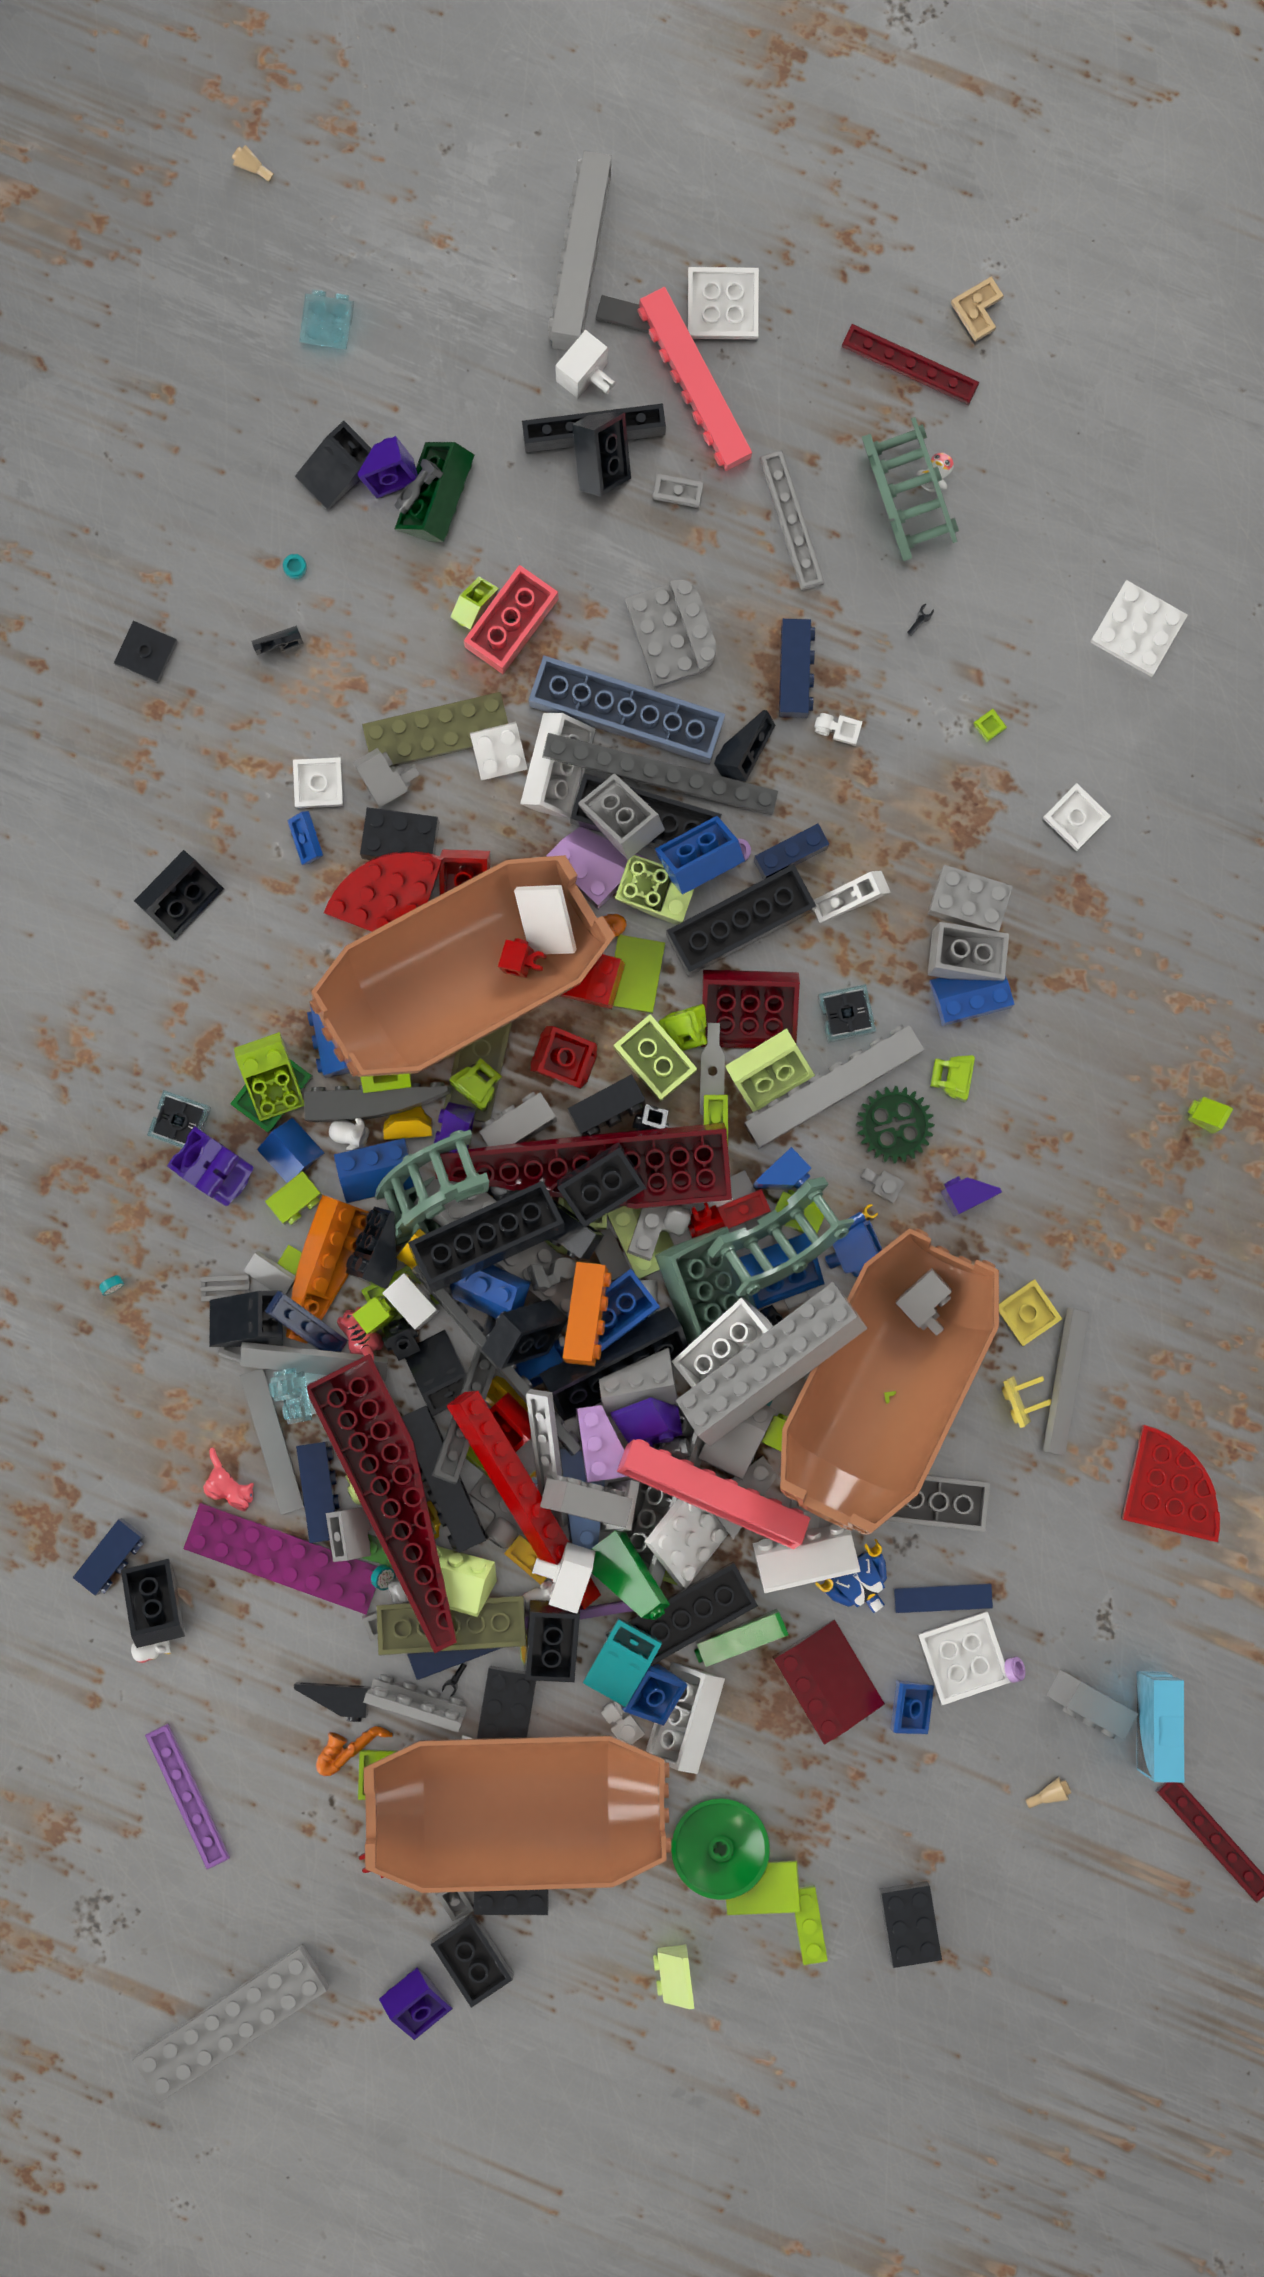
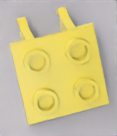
M1014 1376L1003 1382V1395L1006 1401L1010 1400L1013 1407L1010 1410L1012 1419L1015 1424L1019 1423L1020 1428L1025 1427L1031 1422L1028 1413L1051 1405L1052 1399H1048L1024 1408L1018 1392L1021 1389L1044 1381L1043 1376L1017 1385Z

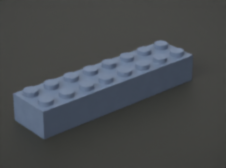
M543 656L529 697V707L548 713H564L591 727L709 765L725 720L724 713L548 656Z

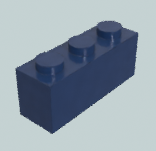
M819 823L755 855L754 863L764 880L793 864L796 866L827 850L829 842Z
M118 1519L72 1578L95 1596L101 1592L105 1594L113 1585L111 1581L116 1573L120 1575L121 1570L125 1569L129 1564L126 1560L131 1553L136 1555L142 1548L144 1543L141 1541L145 1536L124 1519Z

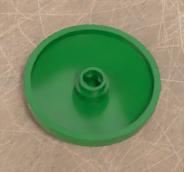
M710 1799L695 1805L680 1819L672 1838V1860L681 1880L695 1893L716 1900L733 1899L749 1892L763 1877L770 1858V1841L763 1822L750 1808L730 1799Z

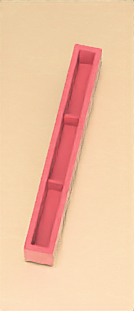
M663 287L641 298L639 301L640 308L637 309L639 316L643 322H648L650 337L654 343L658 342L661 348L659 353L664 363L668 362L671 366L670 374L674 382L681 385L683 389L681 395L685 403L691 404L694 410L692 416L696 424L702 425L705 431L703 437L708 446H713L716 452L714 453V458L719 466L723 465L725 471H728L750 460L752 451L666 288Z
M633 1439L626 1445L617 1472L791 1549H795L803 1543L810 1517L804 1515L802 1510L783 1506L781 1501L774 1498L767 1499L761 1496L757 1490L745 1489L738 1486V1483L732 1479H722L716 1476V1473L712 1470L697 1468L693 1462L686 1459L679 1460L673 1457L669 1451L654 1449L644 1440Z

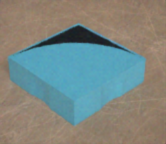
M1137 1671V1770L1153 1782L1184 1783V1680L1173 1677L1172 1674L1167 1672Z

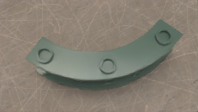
M915 417L911 418L914 430L888 440L873 442L871 434L862 436L889 519L894 518L890 523L903 561L912 558L910 549L914 548L913 545L948 532L953 543L958 542L955 532L959 531L955 518L950 519L938 483L942 480L938 466L933 468L924 442V439L927 438L923 424L918 426ZM916 439L919 442L920 448L887 461L884 459L879 460L878 456L882 455L883 451ZM924 457L928 473L895 485L887 483L885 474L889 473L888 470ZM933 482L937 499L904 511L901 509L896 510L893 498L897 497L896 494ZM941 507L946 521L945 524L912 536L904 534L901 524L906 523L905 520Z
M463 1130L455 1131L450 1134V1137L433 1143L414 1154L403 1157V1161L395 1166L378 1185L375 1193L376 1200L385 1198L389 1210L395 1212L396 1246L408 1243L419 1229H422V1221L425 1218L432 1219L444 1211V1205L455 1199L459 1203L488 1191L489 1179L487 1173L481 1175L476 1173L466 1146L471 1144V1130L465 1132ZM457 1149L467 1177L464 1181L453 1185L449 1182L440 1154ZM432 1161L441 1187L439 1192L429 1197L419 1168ZM410 1175L419 1198L418 1205L412 1209L403 1187V1183ZM394 1195H396V1197H397V1200H398V1202H399V1205H400L402 1214H401V1212H400V1210H399V1207H398V1204H397V1201H396V1198H395Z
M824 1177L806 1180L787 1199L789 1204L780 1212L773 1210L757 1220L758 1226L748 1231L743 1227L734 1232L718 1236L708 1249L712 1258L727 1257L743 1281V1284L735 1292L737 1296L746 1294L752 1296L759 1292L760 1289L770 1286L794 1272H802L807 1268L808 1263L849 1233L848 1229L855 1221L853 1218L839 1221L822 1197L823 1190L829 1185ZM812 1202H815L831 1226L821 1237L818 1236L804 1215V1209ZM791 1219H796L812 1245L799 1254L796 1253L781 1231L782 1226ZM768 1235L774 1236L789 1259L773 1268L757 1244L759 1240ZM742 1248L749 1249L764 1270V1273L751 1277L735 1251Z

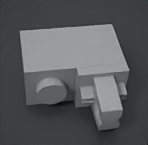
M378 748L353 762L379 807L408 791L407 788L411 785L410 781L420 775L414 764L404 769L401 766L397 768L394 766L389 767L393 763L386 752L381 753Z
M931 1268L896 1299V1304L918 1328L921 1327L925 1330L929 1327L937 1336L944 1330V1327L937 1321L940 1315L937 1312L936 1306L942 1307L951 1299L949 1294L952 1292V1289Z
M363 1507L326 1513L333 1562L371 1556L367 1532L371 1531V1526Z

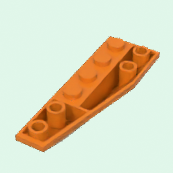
M325 1195L321 1197L308 1232L291 1296L293 1301L319 1320L323 1319L349 1274L345 1273L347 1270L346 1263L357 1247V1237L364 1231L367 1224L366 1217L369 1211ZM287 1328V1338L305 1344L308 1343L307 1341H305L300 1336H298L293 1331Z

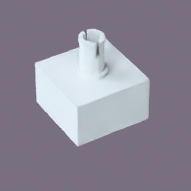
M585 330L555 365L556 382L577 399L592 382L608 394L610 392L609 388L613 389L616 383L602 372L608 364V347Z
M402 1274L383 1292V1295L416 1330L422 1328L440 1311L430 1299L429 1295L431 1293L422 1283H416L409 1274Z
M567 1542L561 1562L558 1565L536 1558L532 1573L553 1579L554 1582L549 1605L578 1613L593 1569L595 1551Z

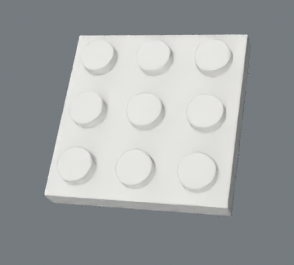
M688 267V331L692 339H758L759 268Z
M1126 580L1090 642L1152 677L1188 614Z
M677 1499L644 1542L677 1585L686 1589L729 1533L714 1514Z
M987 1611L918 1634L941 1705L1011 1682L1006 1676L1005 1662Z

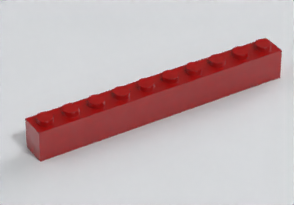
M479 1391L463 1392L446 1405L538 1558L558 1565L561 1562L569 1540L551 1510L540 1507L542 1495ZM591 1577L589 1578L579 1610L586 1609L601 1596Z

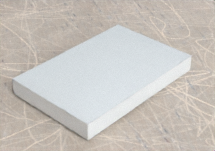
M562 885L516 887L514 892L526 941L534 952L541 951L544 954L575 953L577 948Z

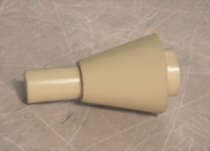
M246 145L243 148L239 146L232 156V159L235 160L234 166L255 174L257 173L268 182L272 179L274 173L262 166V163Z
M1058 1777L1041 1790L1039 1794L1025 1800L1030 1809L1042 1803L1069 1800L1068 1795L1071 1794V1790L1067 1781H1061L1060 1777Z

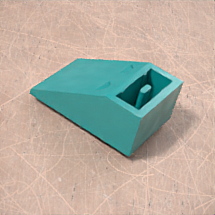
M618 1617L586 1675L583 1684L626 1707L656 1656L662 1642Z

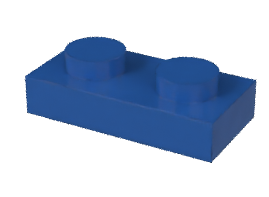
M309 811L300 812L287 820L301 864H310L322 857L323 853Z

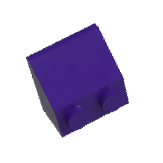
M396 436L386 438L382 442L374 444L358 472V477L376 499L405 488L418 476L414 458Z
M448 1102L446 1108L440 1110L438 1123H442L441 1131L436 1132L434 1143L450 1137L451 1133L458 1130H463L464 1132L471 1130L472 1133L477 1108Z
M960 1176L944 1184L945 1189L940 1191L953 1217L1002 1193L999 1187L968 1177L961 1180Z
M648 1398L611 1412L612 1419L628 1443L633 1439H640L648 1442L650 1447L653 1448L654 1444L671 1442L674 1440V1437L683 1434L678 1406L654 1398Z
M418 1967L379 1998L389 2019L413 2040L417 2039L453 2009L431 1979Z

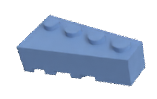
M559 1448L563 1477L586 1482L582 1450L571 1456L565 1448ZM605 1480L587 1482L605 1486ZM567 1514L570 1543L587 1549H592L597 1545L601 1522Z

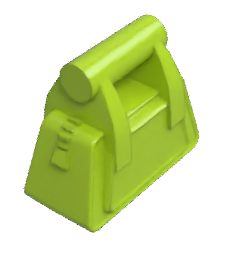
M703 1004L669 1013L658 1022L682 1051L707 1044V1038L705 1037L706 1015Z
M974 1055L956 1056L950 1058L949 1061L935 1059L930 1087L942 1088L945 1090L944 1093L950 1097L966 1102L972 1079ZM943 1068L948 1069L946 1081H941Z
M480 1058L472 1068L466 1067L450 1078V1084L479 1110L485 1111L495 1093L493 1086L502 1076ZM479 1070L490 1078L488 1082L477 1074Z

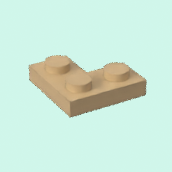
M992 276L951 300V305L975 342L996 329L995 324L985 309L1002 300L1004 295Z

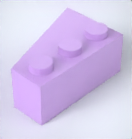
M602 1405L576 1408L586 1482L627 1477L617 1472L624 1449Z

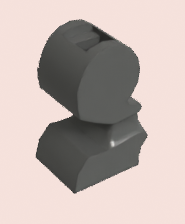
M566 1257L555 1260L550 1264L549 1276L545 1274L543 1266L531 1264L527 1267V1272L533 1290L545 1292L559 1282L570 1280L575 1275L576 1262Z

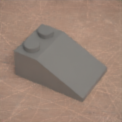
M615 773L578 803L612 845L628 860L665 830L659 815Z
M939 922L932 930L928 975L946 979L1004 981L1009 934Z
M765 1405L709 1447L705 1443L698 1459L742 1480L776 1410Z

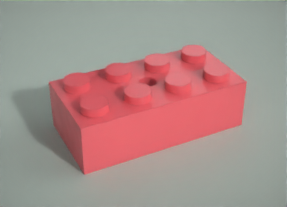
M519 565L464 639L465 648L504 675L559 600L558 591ZM514 619L515 622H514V623H508V620Z

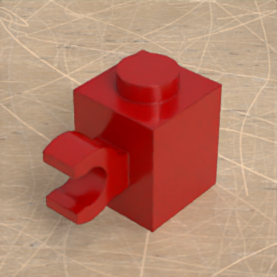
M515 938L514 941L506 939L498 967L505 974L527 978L529 968L539 972L543 971V967L536 965V961L539 958L546 959L547 956L541 951L534 952L528 945V942L523 939Z
M705 1202V1208L697 1211L695 1206L692 1207L691 1225H688L692 1239L725 1227L716 1205L710 1207Z

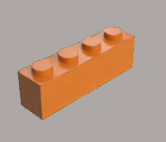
M576 1262L563 1351V1359L566 1363L595 1366L596 1359H600L601 1345H598L599 1335L604 1334L605 1328L602 1314L603 1311H607L608 1297L605 1296L606 1287H610L612 1278L611 1273H608L609 1270L606 1265Z

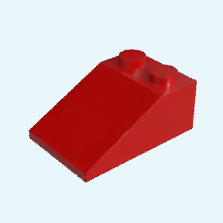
M443 849L440 857H444L439 871L440 895L490 869V851Z
M602 954L583 981L560 996L612 1010L625 963L620 958Z

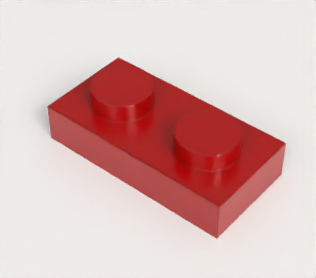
M762 1189L717 1207L724 1226L728 1227V1229L771 1212Z

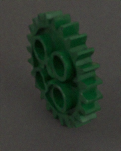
M894 1086L893 1092H890L889 1088L885 1087L883 1095L880 1091L876 1090V1099L868 1096L867 1099L870 1105L863 1103L861 1107L865 1110V1113L858 1112L857 1114L863 1121L856 1123V1126L863 1129L857 1135L865 1137L860 1144H869L866 1152L876 1151L875 1159L880 1154L883 1155L884 1163L891 1157L893 1164H896L898 1157H900L903 1163L906 1162L907 1155L912 1160L915 1159L914 1151L922 1154L923 1149L920 1145H929L925 1138L933 1137V1134L928 1129L935 1126V1124L928 1122L934 1115L926 1114L925 1112L929 1109L930 1105H921L924 1097L916 1100V1091L908 1095L907 1087L902 1092H899L898 1086ZM901 1104L907 1105L910 1109L909 1116H901L898 1113V1106ZM875 1111H884L887 1115L886 1121L878 1122L874 1117ZM912 1118L916 1119L914 1123L899 1126L898 1131H895L894 1127L877 1132L874 1130L875 1127L891 1124L893 1119L896 1122ZM910 1127L915 1130V1139L908 1140L905 1138V1128ZM881 1134H890L893 1138L892 1144L889 1146L883 1145L880 1141Z

